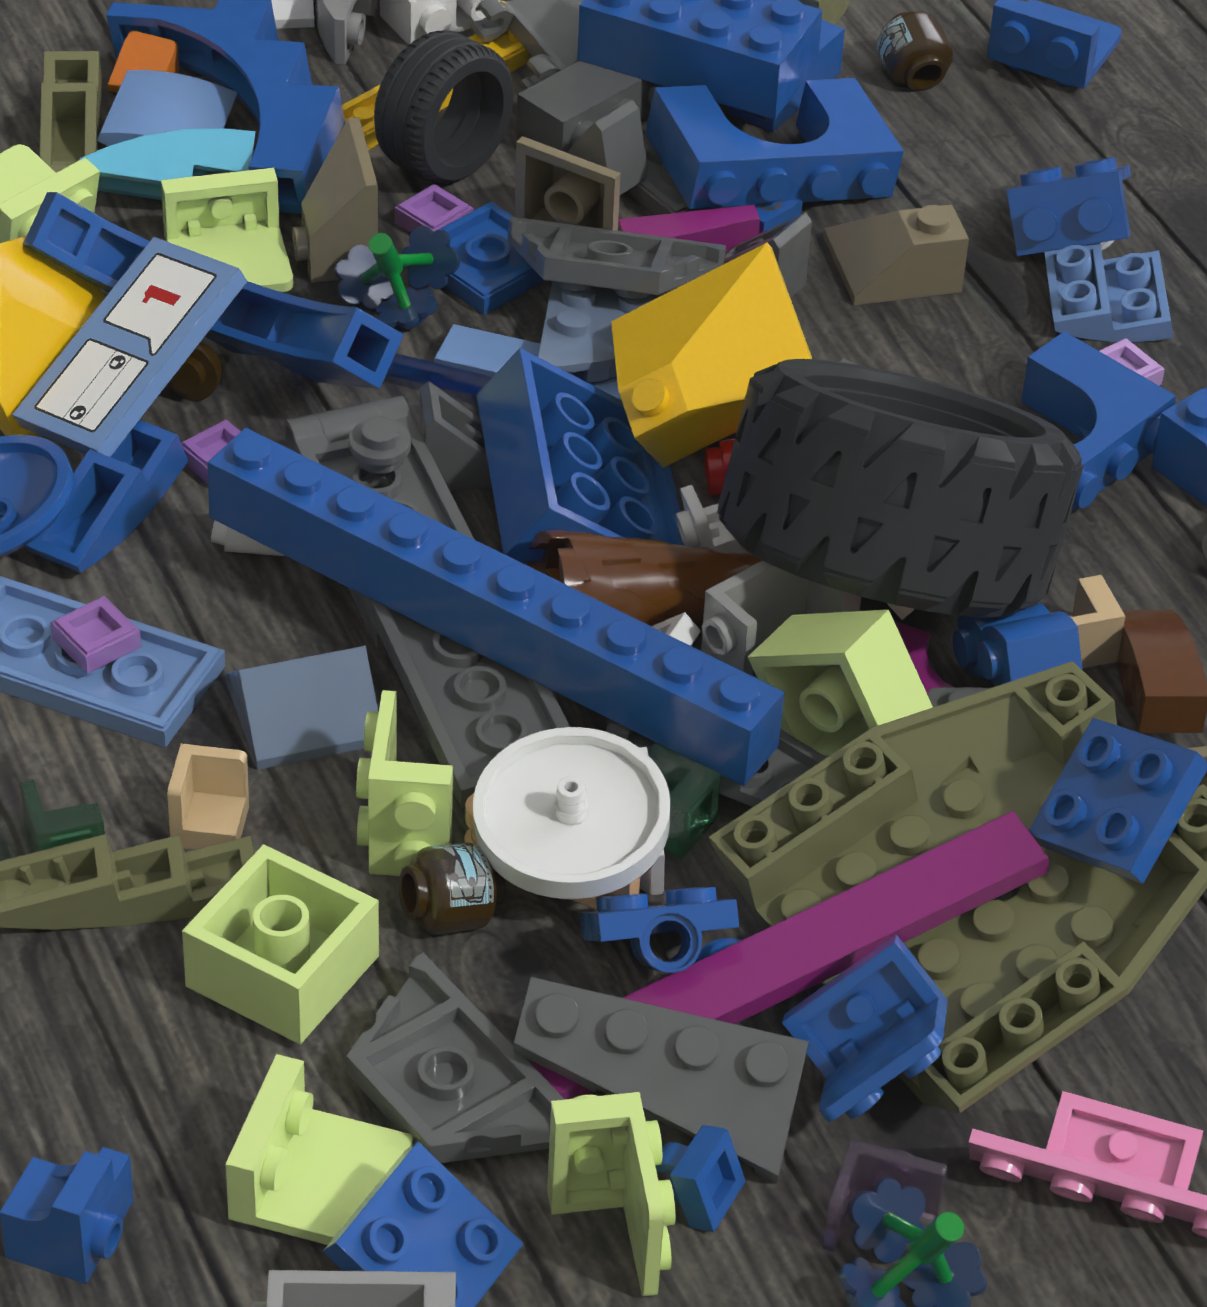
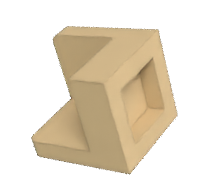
M1102 575L1080 578L1077 583L1073 613L1070 617L1078 626L1082 668L1117 662L1125 615Z
M190 744L180 745L168 786L167 797L170 837L179 835L183 848L196 850L241 838L249 810L247 754L244 751Z

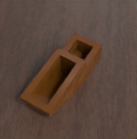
M1122 610L1125 615L1117 663L1125 704L1134 708L1138 732L1203 733L1207 714V682L1196 646L1188 628L1180 616L1173 610Z

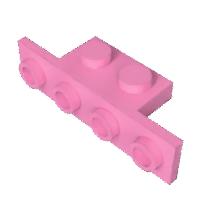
M1062 1091L1046 1149L972 1128L968 1142L970 1159L981 1162L979 1169L990 1176L1006 1181L1020 1182L1023 1174L1051 1182L1049 1189L1052 1192L1071 1200L1091 1202L1093 1195L1122 1202L1120 1210L1140 1220L1161 1223L1164 1220V1216L1167 1215L1193 1223L1192 1231L1199 1236L1207 1238V1195L1188 1190L1202 1141L1203 1130Z

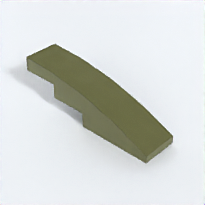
M104 834L0 861V928L57 930L120 927L192 918L227 884L256 853L251 836L185 852L179 835L113 852L108 838Z

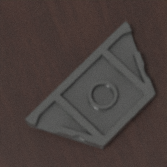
M518 217L509 218L507 241L542 279L558 281V286L566 290L587 291L592 286L615 289L614 292L624 298L642 299L648 297L649 294L659 295L682 286L723 265L725 262L726 245Z
M424 952L416 956L409 965V978L396 997L388 995L376 1012V1022L373 1027L368 1031L362 1032L346 1055L347 1075L399 1131L411 1134L413 1144L416 1142L422 1144L440 1163L549 1149L551 1101L565 1099L525 1057L514 1052V1046Z

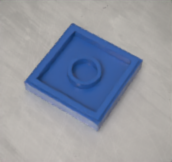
M492 201L439 229L448 232L451 239L449 246L455 248L460 256V266L455 273L448 275V283L445 288L483 315L546 281L538 275L507 241L509 218L514 216Z

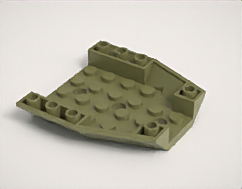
M1071 661L872 727L709 836L710 843L759 925L765 930L1011 811L1016 813L1027 830H1029L1092 718L1117 725L1115 700ZM1203 783L1197 787L1143 884L1041 847L1049 858V872L1019 886L1020 891L1016 896L1006 901L990 900L903 942L948 999L943 1041L938 1045L941 1050L939 1057L928 1068L914 1077L907 1078L903 1072L897 1075L923 1104L961 1113L1131 992L1207 888V787ZM839 973V974H837V975H835V976H833V977H831V978H829V979H827V980H825V981H823V982H821V983H819V984H817V985H815V986H816L818 989H820V988H822L824 985H826L828 982H830L831 980H833L835 977H837L838 975H840L841 973Z

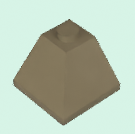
M359 117L347 119L301 203L302 226L292 228L296 261H306L311 283L340 280L334 272L336 264L341 260H346L348 251L356 245H365L369 248L370 238L378 233V185Z
M522 136L516 142L515 217L618 231L621 173Z
M952 204L942 206L927 205L922 208L899 210L824 228L823 238L853 305L962 292L969 238Z

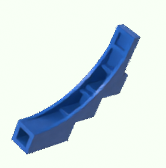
M218 0L214 9L113 2L106 17L116 58H118L123 43L130 31L174 40L177 42L179 49V66L208 77L219 85L237 92L236 97L252 113L260 126L258 142L248 166L249 170L274 168L278 180L279 212L302 214L301 203L345 125L339 87L312 85L305 43L279 41L271 0Z
M47 192L23 245L109 293L150 241L103 219L58 192ZM247 281L204 337L233 353L266 356L311 382L380 389L404 334L357 307L316 302Z

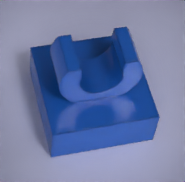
M702 1125L688 1147L673 1142L665 1144L662 1148V1164L655 1165L658 1172L670 1173L669 1180L673 1188L674 1201L680 1203L688 1227L714 1232L746 1180L728 1129Z

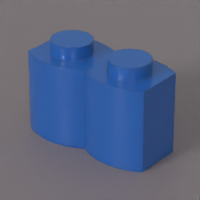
M1040 602L1036 606L1002 617L960 616L957 619L958 630L954 631L952 637L953 650L957 662L961 667H966L973 676L978 678L984 677L987 680L990 679L995 686L1071 661L1083 670L1078 626L1066 613L1061 611L1050 613Z

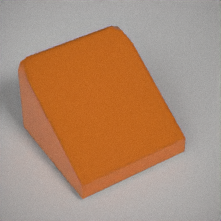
M130 31L123 43L108 82V91L118 93L127 70H153L180 74L177 42L150 34Z

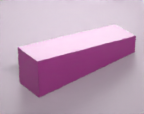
M755 205L618 219V231L726 245L727 252L734 245L759 234L760 217Z

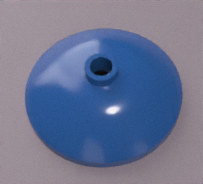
M31 435L0 436V558L24 547L48 529L61 513L71 494L74 475L69 460L58 445L47 439Z

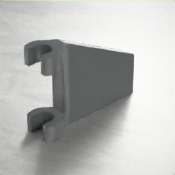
M483 0L479 3L478 8L486 18L473 22L471 28L483 42L492 41L510 29L533 56L528 60L527 65L534 72V75L521 79L519 83L526 90L579 61L577 60L579 5L583 0Z

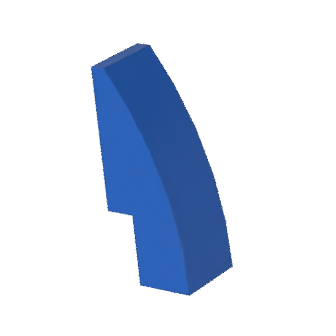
M139 420L111 457L89 449L73 473L74 483L72 491L64 508L48 529L26 545L28 551L79 573L100 561L125 540L147 517L187 464L188 459L179 436Z

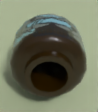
M923 11L897 14L882 28L877 38V53L889 78L899 87L910 88L915 91L931 89L944 79L953 62V50L940 23L933 15Z
M473 843L424 847L413 855L409 866H405L402 869L399 878V897L404 914L408 919L415 920L420 929L431 935L476 931L487 926L494 914L495 905L501 904L505 895L504 878L493 869L480 846Z

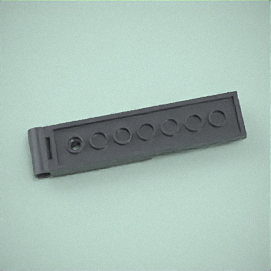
M402 395L284 420L283 433L286 448L474 539ZM374 417H386L403 424L408 429L411 435V449L398 469L388 473H372L358 465L349 448L350 432L358 423ZM348 588L376 648L385 647L440 765L453 766V793L461 808L465 807L467 798L474 794L479 777L486 766L507 746L540 731L570 727L551 689Z

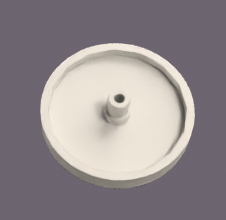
M582 727L544 730L521 738L507 746L489 762L482 772L473 797L475 837L478 846H480L493 869L517 887L550 898L582 899L596 897L616 891L632 883L642 876L658 859L665 847L670 828L669 789L656 763L638 746L624 738L605 731Z

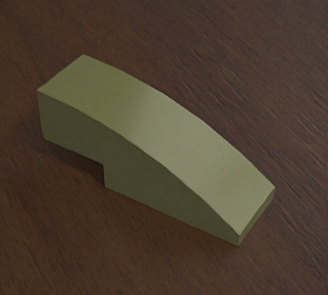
M44 51V83H41L40 158L56 173L76 163L80 158L99 150L100 142L97 141V138L100 134L102 85L99 51Z

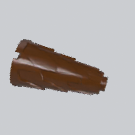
M547 530L539 531L534 536L529 549H544L542 561L526 562V565L649 626H654L686 612L696 626H702L705 591L763 560L751 553L719 552L708 547H690L640 538L606 537L586 532Z

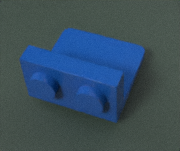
M997 0L993 6L987 58L1004 63L1015 70H1026L1054 79L1057 83L1065 86H1075L1084 89L1119 44L1122 30L1116 25L1037 0H1029L1027 2L1021 0Z
M1115 157L1075 165L1076 174L1062 176L1060 166L1034 170L1020 175L1021 184L1007 189L1017 256L1063 249L1071 245L1082 246L1131 237L1122 180L1131 177L1130 165L1117 167Z
M897 934L784 1014L783 1025L794 1038L809 1041L806 1054L825 1077L818 1111L827 1122L837 1119L844 1113L849 1119L858 1117L882 1097L883 1090L880 1087L902 1072L907 1078L916 1076L928 1068L941 1054L938 1045L943 1041L948 999Z

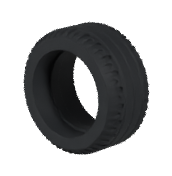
M438 30L429 32L410 43L399 53L388 68L376 97L374 110L375 132L378 145L384 155L394 164L434 183L450 184L458 182L477 171L497 149L511 117L513 85L507 64L491 48L453 31ZM453 89L448 107L435 126L439 110L445 98Z

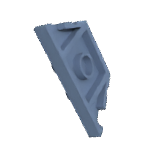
M552 281L538 357L568 373L584 371L583 378L587 383L609 380L616 377L611 321L663 294H649L646 298L630 299L617 295L614 292L615 289L592 286L587 291H571L559 287L558 281Z

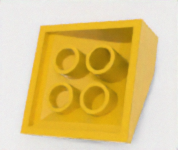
M26 236L0 243V429L5 436L31 435L42 437L22 428L12 414L106 296L99 287L24 246L23 242Z
M768 242L611 321L618 390L633 436L663 468L737 432L749 380L751 377H754L755 372L788 359H812L774 252Z

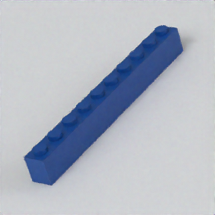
M246 427L207 462L209 518L742 786L748 783L778 748L785 696L784 691Z

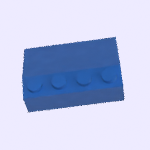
M519 348L477 394L503 554L525 565L526 562L542 561L544 549H529L534 536L539 531L547 530L586 532L606 537L640 538L684 545L675 518V513L680 512L671 467L668 465L663 468L634 438L622 400Z

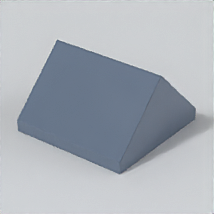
M366 646L226 673V683L257 770L364 749L367 711L378 712Z

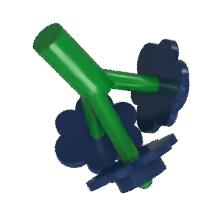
M427 226L414 228L409 236L410 246L405 247L401 254L397 253L391 238L387 234L377 233L370 238L369 248L365 245H356L348 251L346 260H341L336 264L334 272L336 277L341 280L337 289L338 295L348 305L361 303L362 307L366 310L372 311L376 309L378 314L376 319L392 328L396 327L400 330L411 329L423 323L427 316L433 314L438 309V303L434 298V294L428 287L431 286L433 289H443L446 287L448 275L455 273L460 266V256L455 248L449 246L451 239L445 230L433 232ZM403 266L409 267L407 278L410 285L414 288H405L400 276Z
M890 1177L880 1179L874 1187V1192L867 1190L858 1193L852 1199L849 1207L850 1217L857 1224L852 1233L853 1243L862 1250L871 1249L872 1254L878 1260L885 1263L897 1261L903 1255L906 1243L910 1245L909 1253L888 1272L878 1268L873 1269L871 1264L861 1257H857L851 1264L847 1263L842 1266L838 1271V1277L846 1289L845 1295L849 1306L907 1307L899 1298L900 1289L897 1285L903 1280L905 1286L913 1292L912 1302L915 1307H971V1296L980 1295L985 1291L987 1279L985 1274L979 1270L982 1264V1257L978 1248L969 1242L954 1244L964 1233V1224L961 1218L955 1213L944 1212L924 1229L923 1223L919 1220L926 1207V1199L923 1192L911 1185L900 1187V1184Z

